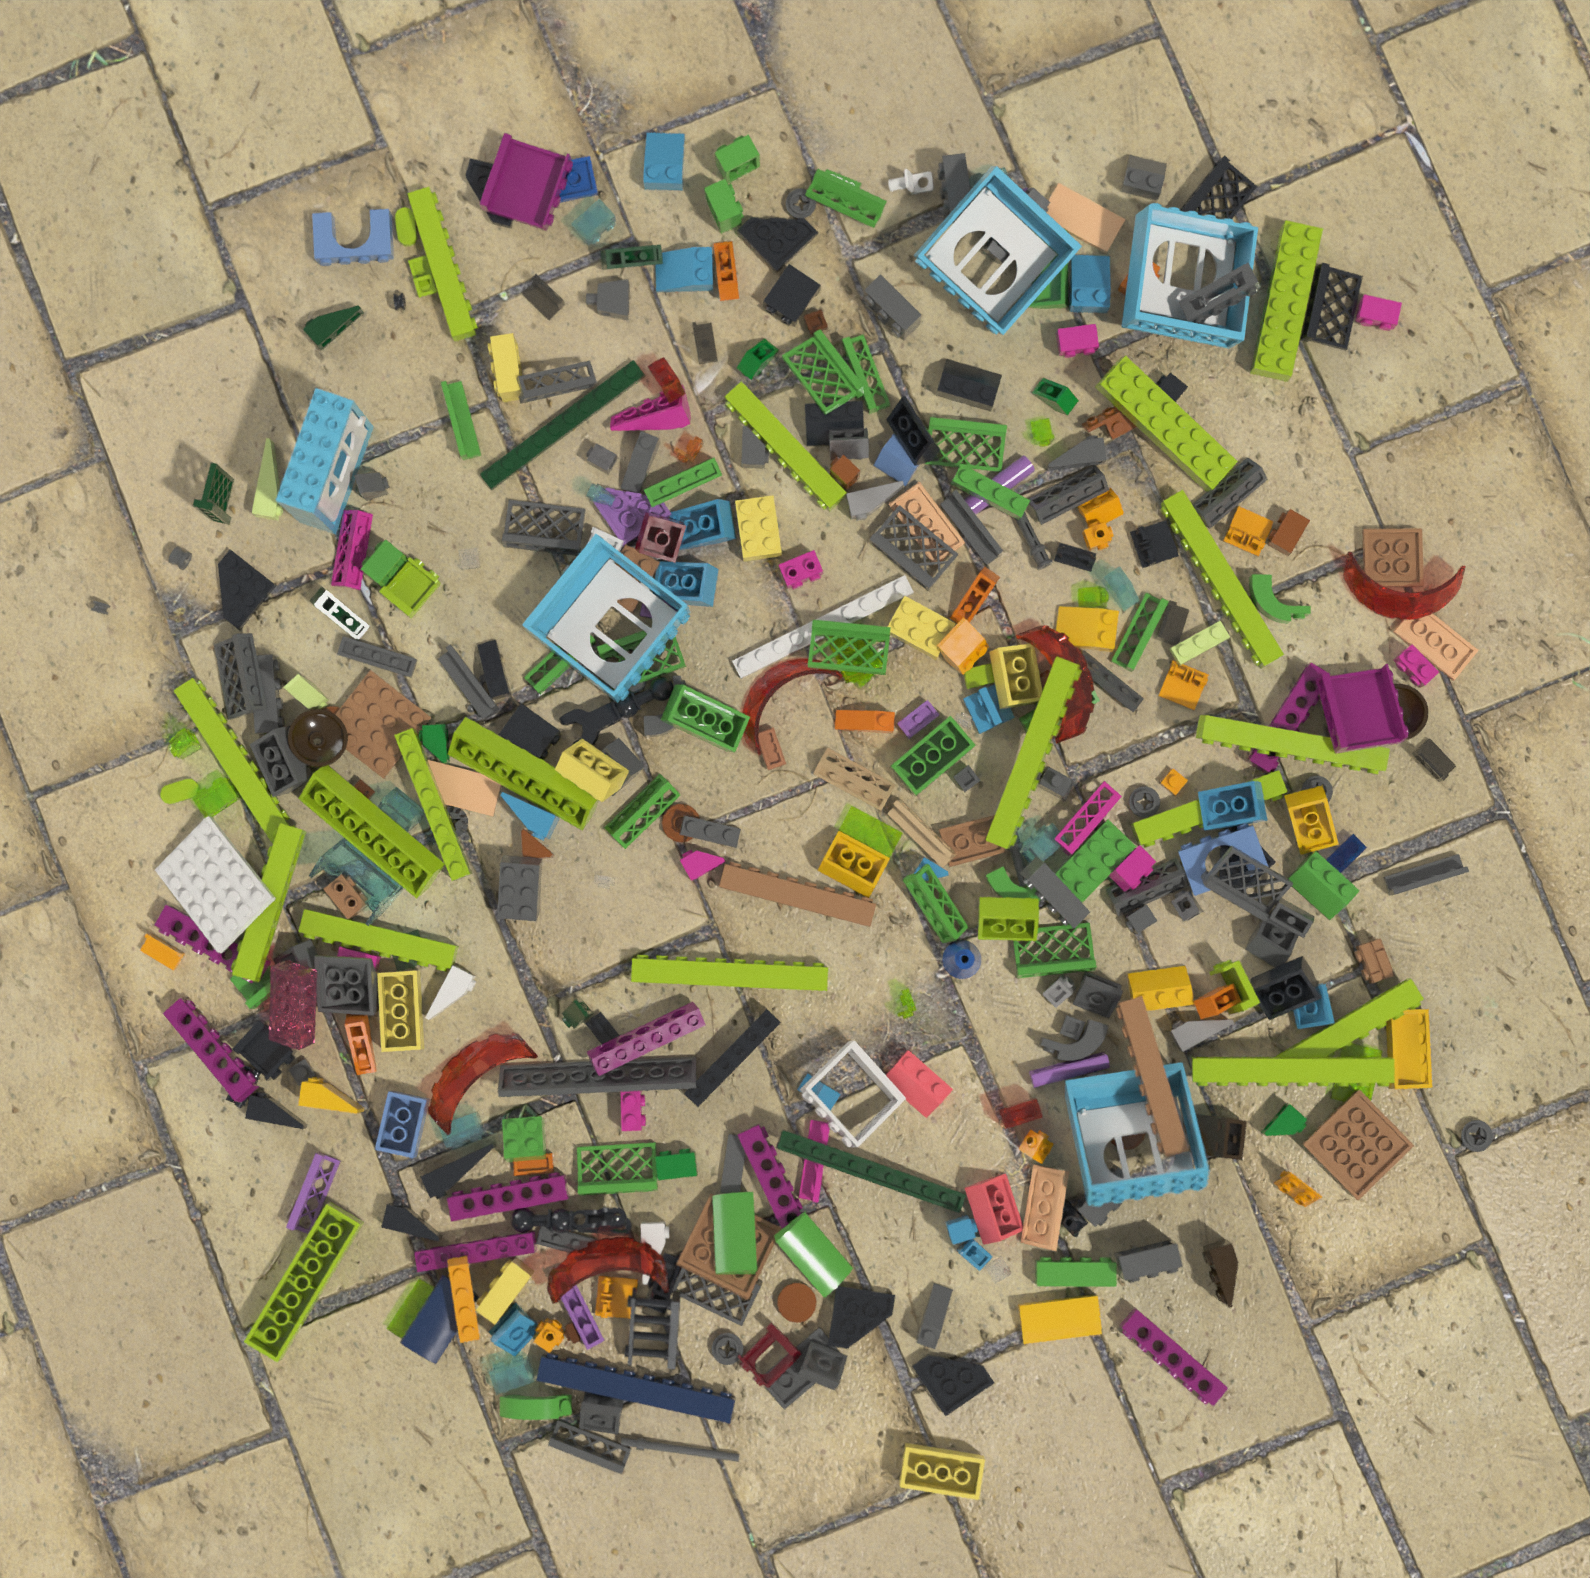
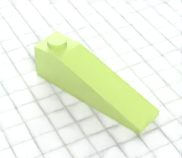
M266 438L252 514L255 517L278 521L279 516L283 514V507L276 502L280 484L275 446L271 439Z
M299 674L284 686L292 696L309 710L324 709L329 701L313 682Z

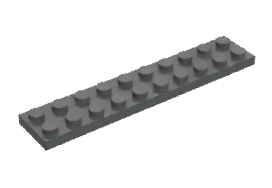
M696 1056L634 1059L600 1076L595 1072L590 1061L500 1065L498 1097L696 1088Z

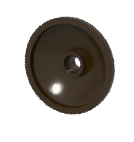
M1394 684L1398 691L1399 706L1403 709V721L1408 728V738L1406 740L1417 736L1425 727L1429 714L1428 705L1423 695L1415 688L1405 684Z
M322 709L308 710L300 714L292 722L288 732V744L293 755L300 762L312 767H325L336 762L345 752L348 742L347 730L341 719L335 714ZM318 738L321 743L315 744L313 740Z

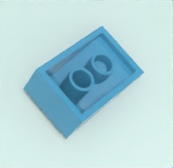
M646 134L643 180L645 190L683 191L685 134Z
M691 247L662 253L663 264L656 265V292L714 291L712 247Z
M1074 255L1071 258L1069 312L1108 313L1111 294L1110 256Z
M717 499L671 512L670 519L681 521L686 525L679 550L736 539L730 501Z
M659 561L660 564L655 574L656 581L687 605L713 607L719 569L708 563ZM653 592L654 595H656L659 599L663 600L661 597H659L656 593Z
M1251 781L1198 792L1205 831L1268 821L1261 782Z
M504 792L501 793V797L528 830L532 831V836L542 841L545 838H551L560 818Z

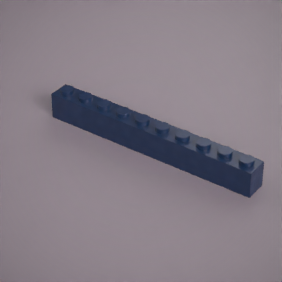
M547 1352V1355L543 1354L541 1357L536 1381L730 1424L736 1399V1397L732 1396L733 1393L721 1391V1393H716L709 1387L702 1386L701 1389L694 1388V1385L691 1383L682 1382V1385L674 1383V1380L669 1378L658 1380L651 1374L635 1375L636 1372L633 1370L624 1369V1372L617 1371L614 1366L605 1365V1368L599 1367L596 1362L586 1361L581 1363L577 1362V1358L569 1356L563 1359L559 1358L558 1354Z

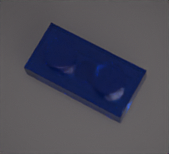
M1351 834L1326 860L1342 873L1367 847L1354 834Z

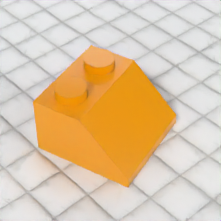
M964 617L937 645L946 662L962 675L969 671L989 648L985 638Z

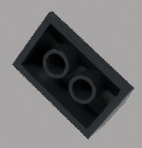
M947 359L936 396L991 412L1002 375Z
M902 396L886 421L914 466L931 462L939 453L940 448L906 396Z
M863 401L846 402L826 415L816 403L805 404L807 447L829 446V430L864 428ZM833 402L823 404L825 405V407H828L831 404H833Z
M1303 956L1252 977L1250 981L1260 1001L1258 1005L1269 1020L1322 998L1313 970Z

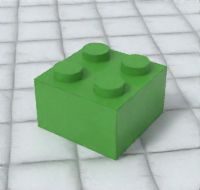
M749 134L745 137L743 135L737 137L728 146H720L715 152L716 166L723 179H726L727 184L759 168L760 154Z
M723 179L705 187V199L720 233L722 234L742 225L743 209L740 202L735 201V191L732 184H727L726 179Z
M385 539L376 545L373 555L366 557L361 564V570L381 587H387L408 562L407 557Z
M542 1116L502 1119L504 1159L507 1162L546 1159L545 1122Z

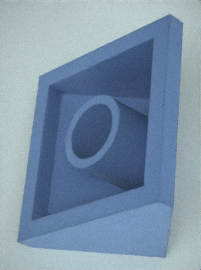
M895 434L892 435L882 448L874 463L875 467L896 481H903L905 487L919 467V465L914 466Z

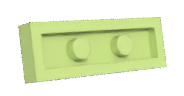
M1221 621L1173 646L1170 648V652L1178 665L1181 666L1228 640L1230 636Z

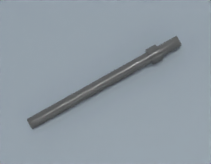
M622 1437L621 1440L622 1446L636 1447V1450L644 1451V1449L739 1462L740 1454L652 1442L646 1441V1438L631 1439Z

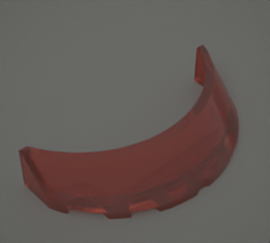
M1348 551L1344 559L1343 578L1356 599L1362 605L1364 604L1374 611V613L1389 619L1416 620L1438 612L1456 596L1461 588L1466 566L1462 565L1451 579L1434 589L1415 593L1400 592L1386 588L1372 580L1360 568L1353 553Z
M1041 625L1017 634V639L1026 641L1037 648L1048 660L1051 667L1056 656L1080 665L1079 669L1082 672L1079 680H1075L1072 688L1075 690L1071 700L1067 699L1065 706L1068 708L1064 718H1062L1061 727L1055 742L1058 744L1084 734L1088 728L1086 726L1090 714L1094 711V704L1092 703L1094 684L1087 661L1080 649L1073 646L1065 633H1059L1049 628L1048 625Z
M807 658L789 660L769 669L763 677L755 682L744 704L743 714L750 716L743 733L746 744L758 757L762 755L758 738L760 718L769 699L783 685L795 678L809 674L834 675L841 681L844 679V675L838 670L809 668ZM813 659L812 662H819V663H820V662H822V661H821V660Z
M495 1033L488 1035L487 1039L480 1042L476 1040L463 1048L442 1069V1076L438 1083L433 1084L431 1089L433 1094L430 1106H428V1114L447 1135L451 1134L452 1119L460 1100L476 1080L492 1068L507 1061L520 1058L536 1059L538 1057L518 1033L505 1035Z
M614 1237L598 1239L589 1242L587 1247L576 1251V1249L571 1251L556 1269L553 1267L549 1273L547 1291L554 1304L558 1303L563 1295L575 1285L592 1276L611 1271H633L651 1277L660 1284L664 1292H669L665 1260L650 1244L634 1241V1238Z

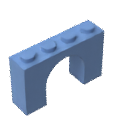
M389 209L370 210V236L362 246L354 249L344 248L337 243L335 217L331 212L312 213L314 259L321 266H330L332 263L349 265L351 262L367 264L375 260L385 263L394 259L392 214Z
M1253 824L1238 825L1237 830L1231 832L1229 829L1218 832L1219 836L1211 838V836L1199 839L1200 843L1194 845L1192 842L1181 845L1178 853L1194 896L1210 891V889L1204 886L1201 875L1207 871L1205 866L1207 855L1217 846H1234L1268 867ZM1253 864L1246 865L1248 871L1255 870Z

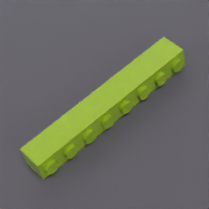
M430 187L407 193L454 342L475 336V329L478 326L475 317L471 318L469 313L472 307L469 299L465 300L464 293L467 291L464 282L459 281L460 268L458 263L454 264L452 258L455 257L453 246H449L447 242L450 236L447 227L443 228L441 223L444 221L441 209L437 210L436 204L439 203L436 192H432Z
M742 381L725 396V406L732 413L735 411L739 415L738 420L744 426L748 425L757 438L765 443V449L770 454L774 453L778 457L777 461L783 468L788 467L790 469V475L797 482L801 481L805 485L803 487L810 496L814 495L818 499L816 502L823 510L827 509L830 512L846 497L847 492Z
M411 728L394 735L451 881L471 875L472 871L416 729Z
M1279 770L1251 780L1261 782L1264 801L1270 798L1272 802L1282 799V794L1287 793ZM1199 799L1130 824L1138 846L1144 845V848L1155 845V840L1162 838L1163 841L1174 838L1173 834L1179 831L1181 835L1191 832V827L1193 826L1204 827Z
M280 823L279 827H276L274 830L273 838L275 840L273 846H270L268 849L267 857L269 859L267 865L263 866L261 875L263 876L262 881L276 899L243 931L245 935L238 944L237 951H239V954L232 963V975L256 982L260 981L306 835V831Z
M307 909L303 911L298 931L304 933L303 937L315 939V936L323 938L322 942L330 944L338 941L342 942V947L352 949L354 945L360 947V951L367 953L375 950L379 951V956L390 958L391 955L398 956V960L408 963L412 959L417 961V965L428 967L429 964L436 965L437 970L445 972L454 965L459 947Z
M1407 978L1334 1021L1335 1023L1325 1026L1274 1057H1333L1336 1050L1340 1048L1345 1050L1353 1045L1352 1041L1359 1038V1040L1366 1038L1370 1035L1369 1031L1374 1028L1376 1030L1383 1028L1387 1025L1386 1021L1393 1018L1396 1020L1403 1016V1011L1408 1008L1413 1010L1421 1005L1420 1001L1424 1000L1413 980Z

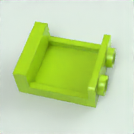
M408 557V562L387 587L383 586L379 591L411 619L441 585L437 580L439 576L431 569L429 572L423 568L425 564L417 557L414 560Z
M1229 959L1213 966L1214 970L1209 972L1210 976L1221 973L1226 985L1234 983L1241 1002L1227 1009L1229 1015L1243 1012L1260 1003L1239 960L1232 962Z

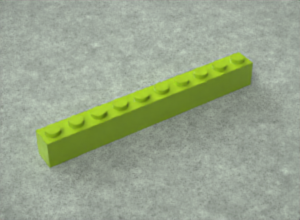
M1181 490L1164 500L1160 504L1163 516L1169 518L1172 523L1170 525L1172 531L1182 539L1180 542L1184 550L1190 552L1192 556L1190 559L1193 565L1201 570L1203 581L1206 584L1209 583L1212 588V596L1215 600L1220 601L1223 614L1231 619L1233 630L1236 633L1239 632L1244 648L1246 650L1249 649L1253 656L1251 658L1254 664L1262 669L1284 655L1283 651L1185 492Z
M1056 656L985 841L1006 849L1015 845L1018 835H1015L1017 828H1021L1025 817L1022 815L1025 809H1029L1032 801L1029 797L1032 791H1036L1039 780H1036L1037 776L1045 768L1046 762H1044V758L1052 750L1053 744L1051 740L1059 732L1060 725H1058L1060 717L1064 718L1068 708L1065 706L1067 699L1071 700L1075 690L1072 688L1073 683L1080 678L1082 670L1079 669V664Z
M191 678L173 691L273 844L275 840L273 838L274 830L276 827H279L280 823L292 826L288 821L290 816L285 809L281 810L278 805L280 803L278 797L272 796L267 788L268 785L265 778L260 777L257 773L259 768L253 760L250 762L246 756L249 754L243 744L239 745L237 742L238 736L232 728L229 729L226 725L228 720L222 712L219 713L215 708L217 703L212 696L208 697L205 690L207 688L201 680L198 681L195 678Z
M1199 715L1196 738L1202 739L1204 744L1213 745L1214 742H1219L1221 747L1232 748V745L1239 746V750L1249 752L1253 748L1258 749L1257 753L1269 755V752H1275L1276 757L1282 758L1292 755L1294 760L1306 761V758L1313 759L1312 763L1324 765V761L1331 762L1330 766L1342 768L1343 765H1347L1349 770L1360 771L1361 768L1367 769V773L1377 775L1379 771L1386 772L1390 748L1375 747L1335 754L1332 740L1329 737L1208 715Z
M637 955V959L632 958L631 982L827 991L828 967H824V963H813V967L805 966V962H793V966H787L785 961H774L773 965H766V961L754 960V964H746V960L735 959L734 963H727V959L715 958V962H707V958L698 957L695 958V961H688V957H676V960H668V956H656V959H648L649 955Z
M1192 1057V1082H1196L1197 1086H1208V1082H1216L1217 1086H1228V1082H1236L1237 1086H1248V1082L1256 1083V1086H1268V1083H1276V1086H1288V1083H1296V1086H1309V1083H1316L1317 1086H1329V1083H1337V1086H1349V1083H1357V1086H1369V1083H1377V1086L1385 1087L1389 1086V1083H1395L1394 1058Z

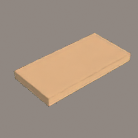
M1058 183L1049 199L1051 203L1047 207V214L1063 229L1065 228L1069 234L1106 254L1126 220Z
M920 481L888 504L893 512L899 505L954 551L965 544V541ZM899 512L896 515L902 524H907L906 516ZM909 526L912 537L921 536V528ZM933 538L924 539L925 549L936 548V541ZM914 539L922 550V539ZM947 550L939 551L940 562L951 553ZM936 551L925 552L930 562H937Z
M1416 602L1393 631L1395 635L1409 646L1413 644L1431 664L1453 681L1479 651L1419 602Z
M428 760L445 805L494 817L501 784L478 772Z
M1033 1164L1021 1243L1053 1251L1057 1250L1069 1176L1068 1171Z

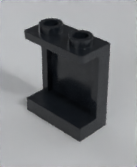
M788 264L764 299V310L770 315L774 316L776 314L779 316L781 322L785 325L795 327L811 300L820 292L821 285Z
M522 703L498 734L502 738L511 741L514 745L527 750L530 754L543 760L549 755L547 750L550 746H555L561 738L559 736L560 731Z
M258 1020L232 1048L237 1054H241L264 1076L266 1081L278 1078L282 1073L280 1069L285 1064L288 1066L295 1059L294 1054L297 1052L264 1020Z

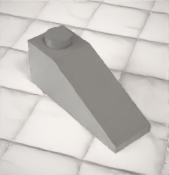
M903 481L847 493L846 499L851 520L861 521L867 519V516L871 515L903 489Z
M1231 1019L1185 1022L1179 1020L1171 1025L1172 1029L1169 1030V1033L1179 1051L1183 1052L1232 1025L1234 1022Z

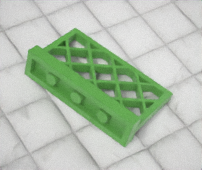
M821 329L814 332L812 338L782 355L784 362L825 415L852 398L856 397L858 399L863 396L864 385ZM812 344L817 349L816 354L807 353L805 350ZM793 355L801 356L800 364L791 362L789 358ZM804 357L814 358V365L803 364ZM817 359L826 360L828 363L827 368L817 367ZM801 369L812 370L811 378L803 377L800 374ZM815 371L824 372V380L813 378ZM828 373L836 374L839 377L838 382L827 381ZM812 383L822 384V392L813 391L811 388ZM825 386L836 387L835 394L824 393ZM839 387L848 389L850 393L846 396L838 395ZM823 397L834 399L833 404L825 407L822 403Z
M930 417L928 430L932 435V430H940L945 436L937 445L948 439L954 448L946 455L940 449L943 457L938 461H931L925 464L959 468L961 465L959 463L964 460L967 464L963 465L971 469L1002 471L1007 425ZM944 431H950L951 433L947 435ZM954 432H959L964 437V440L957 446L949 438ZM974 434L980 435L983 439V442L976 448L968 440ZM993 436L1001 437V444L995 450L987 442ZM967 441L973 450L964 457L957 447ZM986 443L992 452L983 459L977 449ZM956 449L962 459L957 463H952L947 456ZM975 451L981 461L976 465H971L966 458ZM993 453L999 459L998 468L990 467L985 461ZM945 458L948 462H940V461Z
M813 620L808 667L886 675L891 627ZM823 636L827 642L819 647L815 642V637ZM838 638H843L847 642L841 648H838L834 643ZM857 640H863L866 646L858 651L853 643ZM876 642L885 643V648L877 652L872 645ZM831 644L836 651L828 657L823 649ZM850 646L855 651V654L847 658L842 651ZM870 648L875 655L866 660L861 653ZM819 652L825 658L820 663L812 662L813 656ZM838 654L845 660L840 665L834 664L831 660ZM859 656L864 663L861 666H854L850 661ZM878 658L883 663L882 669L873 668L870 663Z
M640 631L617 639L614 642L626 652L634 651L647 633ZM676 636L673 638L671 648H665L668 654L664 661L653 658L654 661L662 664L660 670L657 672L649 669L644 670L642 678L638 683L686 667ZM608 644L597 647L601 659L606 661L607 658L616 657L619 659L618 662L625 661V658L622 655L618 656L619 653ZM674 654L679 657L681 663L672 666L667 661L670 655Z
M1080 923L1075 929L1070 925L1038 928V933L1044 932L1050 938L1044 945L1038 940L1034 941L1041 947L1036 955H1033L1026 949L1032 941H1029L1023 947L1017 940H1013L1017 979L1095 971L1096 969L1090 923ZM1086 928L1087 936L1083 941L1074 935L1077 929ZM1060 930L1069 934L1064 943L1054 937ZM1071 937L1080 943L1075 951H1072L1065 945ZM1051 939L1061 945L1055 954L1046 948ZM1082 945L1089 950V958H1081L1076 954ZM1062 948H1065L1072 954L1068 960H1062L1057 956ZM1043 949L1052 955L1048 962H1042L1037 958ZM1023 952H1026L1033 958L1029 964L1020 965L1019 957Z
M656 1143L577 1147L578 1195L658 1191L655 1159ZM652 1147V1155L645 1161L638 1153L643 1148ZM623 1149H630L634 1153L627 1162L619 1156ZM604 1150H610L615 1154L608 1163L599 1157ZM581 1151H590L595 1155L588 1165L582 1160ZM636 1156L644 1162L638 1171H635L629 1165ZM616 1157L625 1164L618 1173L609 1166ZM597 1158L605 1164L598 1174L590 1168ZM647 1165L653 1170V1178L644 1179L639 1173ZM627 1166L635 1173L630 1180H624L620 1176V1173ZM607 1167L616 1174L610 1181H605L600 1177ZM587 1169L596 1175L591 1182H583L582 1174Z

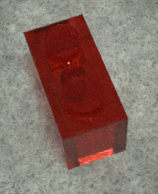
M664 357L647 366L668 403L686 394L679 378Z
M1035 1097L998 1109L1004 1129L1043 1118L1038 1100Z

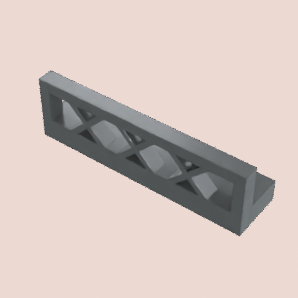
M585 361L518 376L517 381L521 390L518 398L520 404L592 388L597 381L591 362ZM587 367L589 376L583 378L578 375L577 371L579 368ZM566 371L571 374L570 381L565 382L560 379L561 372ZM548 375L553 378L552 385L547 386L542 383L543 376ZM530 379L535 382L534 389L526 390L524 380Z
M1247 457L1228 473L1213 490L1207 491L1192 505L1202 518L1205 526L1210 529L1268 479L1263 468ZM1248 465L1253 467L1249 471L1243 472ZM1232 479H1237L1234 484L1228 485V482ZM1223 491L1220 496L1214 497V494ZM1203 504H1208L1203 511L1199 509Z
M1093 465L1029 498V505L1035 511L1038 522L1042 525L1109 490L1105 475L1096 465ZM1093 473H1096V475L1092 477H1087ZM1040 500H1044L1043 502H1041V503H1039V504H1037V505L1035 504L1036 502H1038V501H1040Z
M957 490L952 492L951 496L943 501L940 506L987 566L1001 556L1003 550Z
M450 644L446 647L448 651L439 657L438 660L481 718L486 720L497 712L499 708Z
M1456 854L1383 878L1390 896L1467 873L1469 869L1468 866L1463 867L1460 855Z
M1174 858L1154 867V870L1147 877L1142 876L1139 879L1142 883L1140 887L1134 890L1130 888L1118 897H1114L1112 894L1118 890L1123 891L1117 884L1106 888V893L1113 903L1117 916H1121L1189 886L1186 872L1178 859ZM1176 866L1178 869L1172 873L1166 872L1168 868ZM1159 875L1158 879L1154 881L1149 880L1150 876Z
M559 1419L548 1443L550 1447L621 1475L632 1449L587 1430L579 1429V1427ZM562 1426L569 1430L571 1436L563 1439L556 1435L559 1427ZM585 1435L589 1443L584 1446L578 1445L575 1439L576 1436ZM603 1442L607 1447V1451L603 1453L596 1452L593 1444ZM617 1449L626 1451L623 1462L614 1459L612 1451Z

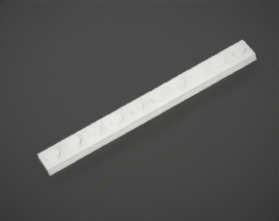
M904 575L816 620L855 623L914 592ZM813 621L733 660L732 662L740 678L742 679L810 645ZM816 636V637H815V642H817V641H819V640H821V639H823V638H825V637H823V636Z

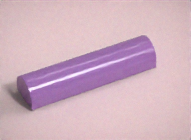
M1023 455L991 480L1008 489H1012L1035 472V468L1030 460ZM972 495L964 499L976 515L989 506V504Z
M1100 1052L1082 1059L1070 1060L1032 1070L1029 1072L1033 1088L1108 1069L1110 1064L1107 1054Z
M569 1269L551 1278L586 1349L589 1350L605 1341Z

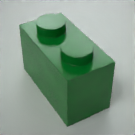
M691 1148L679 1149V1153L671 1154V1150L660 1151V1155L655 1157L658 1181L698 1175L695 1151L691 1152Z

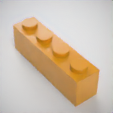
M467 1256L447 1259L460 1343L478 1340L480 1336Z

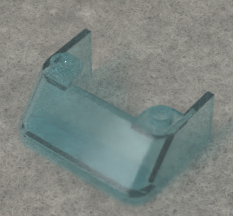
M345 838L319 858L309 877L313 878L321 870H324L331 876H339L343 872L347 876H351L356 884L372 896L368 901V907L373 913L366 922L367 926L379 918L404 890L400 884Z

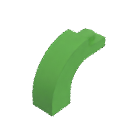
M1252 574L1249 577L1251 599L1260 613L1268 619L1288 624L1291 622V616L1295 620H1302L1311 614V606H1289L1279 602L1272 591V575Z
M1004 867L985 875L992 890L1001 898L1038 899L1035 895L1037 891L1034 888L1029 889L1014 884L1008 877Z
M518 1394L500 1396V1417L519 1420H545L572 1415V1395L570 1394L545 1397H529Z

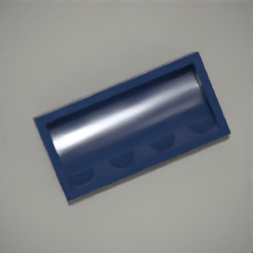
M442 1275L400 1341L403 1346L434 1364H437L458 1331L449 1277ZM472 1290L475 1304L479 1296Z

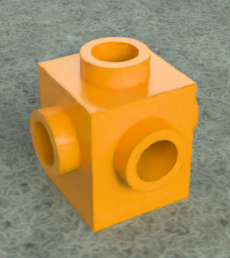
M1099 521L1092 523L1088 529L1082 532L1088 551L1096 548L1098 551L1108 548V544L1111 543L1112 537H1114L1111 527H1107L1106 522L1102 524Z
M1030 1129L1018 1150L1042 1164L1054 1143L1047 1140L1049 1136L1039 1130L1036 1133Z
M547 1317L544 1322L540 1321L537 1325L533 1342L550 1353L554 1346H559L564 1339L563 1325L558 1320H551Z

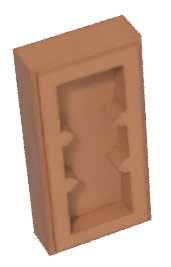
M774 727L756 733L755 735L768 771L786 765Z

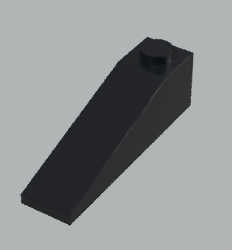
M495 1142L421 1176L429 1197L435 1196L436 1199L446 1196L447 1190L451 1189L496 1147Z

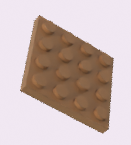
M371 670L335 714L341 719L347 730L348 742L346 750L383 779L386 778L402 757L394 735L414 728L419 736V730H422V725H427L432 717Z
M1357 1089L1301 1143L1358 1201L1414 1147L1410 1140L1360 1089Z
M711 1193L676 1265L748 1300L775 1244L774 1235L782 1228L754 1215L757 1258L756 1273L715 1275L712 1196L714 1194Z

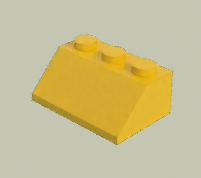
M838 831L817 871L869 898L890 858Z
M1186 966L1127 974L1130 998L1134 999L1142 996L1147 1011L1194 1005L1192 986Z

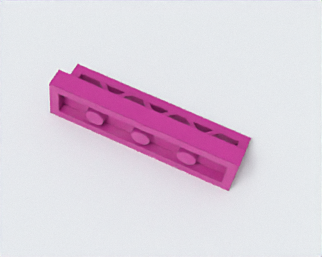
M360 510L343 511L331 586L347 587L354 590L361 589L363 577L361 564L367 554L373 514ZM350 515H352V520L349 524ZM342 573V579L339 582V576Z
M1103 781L1053 840L1064 848L1063 852L1067 856L1072 855L1122 796L1108 783ZM1105 788L1111 795L1107 800L1100 801V791ZM1089 804H1097L1098 810L1094 815H1088L1087 807ZM1077 818H1085L1083 828L1075 830V820ZM1064 833H1072L1073 839L1068 845L1060 839Z
M811 1120L808 1139L827 1145L830 1130L829 1122ZM807 1159L804 1160L799 1193L800 1199L812 1200V1202L818 1203L824 1165Z

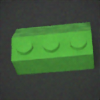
M1317 851L1311 852L1288 877L1293 882L1292 887L1328 920H1331L1346 907L1360 891Z

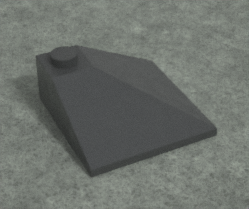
M314 956L318 1012L375 1015L379 1011L378 977L372 958Z

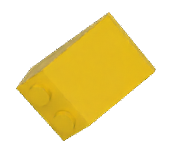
M1059 606L1054 645L1112 652L1115 649L1119 611Z
M1323 785L1284 795L1300 855L1339 845Z
M312 1077L308 1078V1081L301 1083L298 1106L356 1114L364 1112L363 1106L330 1083L323 1082V1078Z

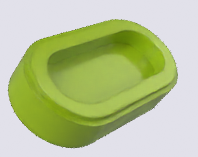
M403 207L395 214L396 230L399 242L403 246L408 247L416 243L417 229L413 211Z
M185 779L164 786L160 796L163 802L176 804L196 797L199 794L200 786L193 779Z

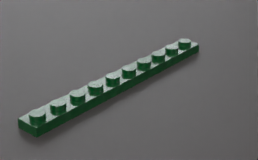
M634 360L480 473V476L489 488L494 490L646 377Z
M783 1129L776 1145L778 1150L957 1213L961 1212L966 1197L964 1193Z

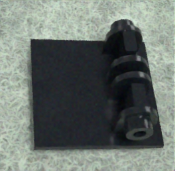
M1167 520L1146 527L1142 526L1130 532L1142 568L1179 556Z

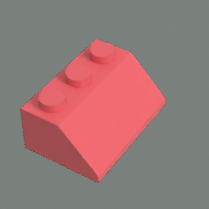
M909 1050L901 1056L886 1074L889 1080L906 1097L905 1100L926 1118L953 1090Z
M1006 1173L977 1182L965 1188L983 1245L1000 1242L1023 1231V1224Z

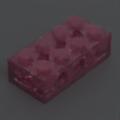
M288 960L271 966L269 1040L297 1050L315 1043L317 970Z

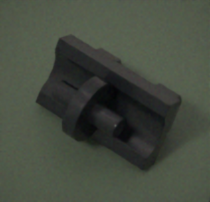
M1067 1199L1064 1200L1061 1224L1073 1237H1077L1081 1229L1088 1222Z

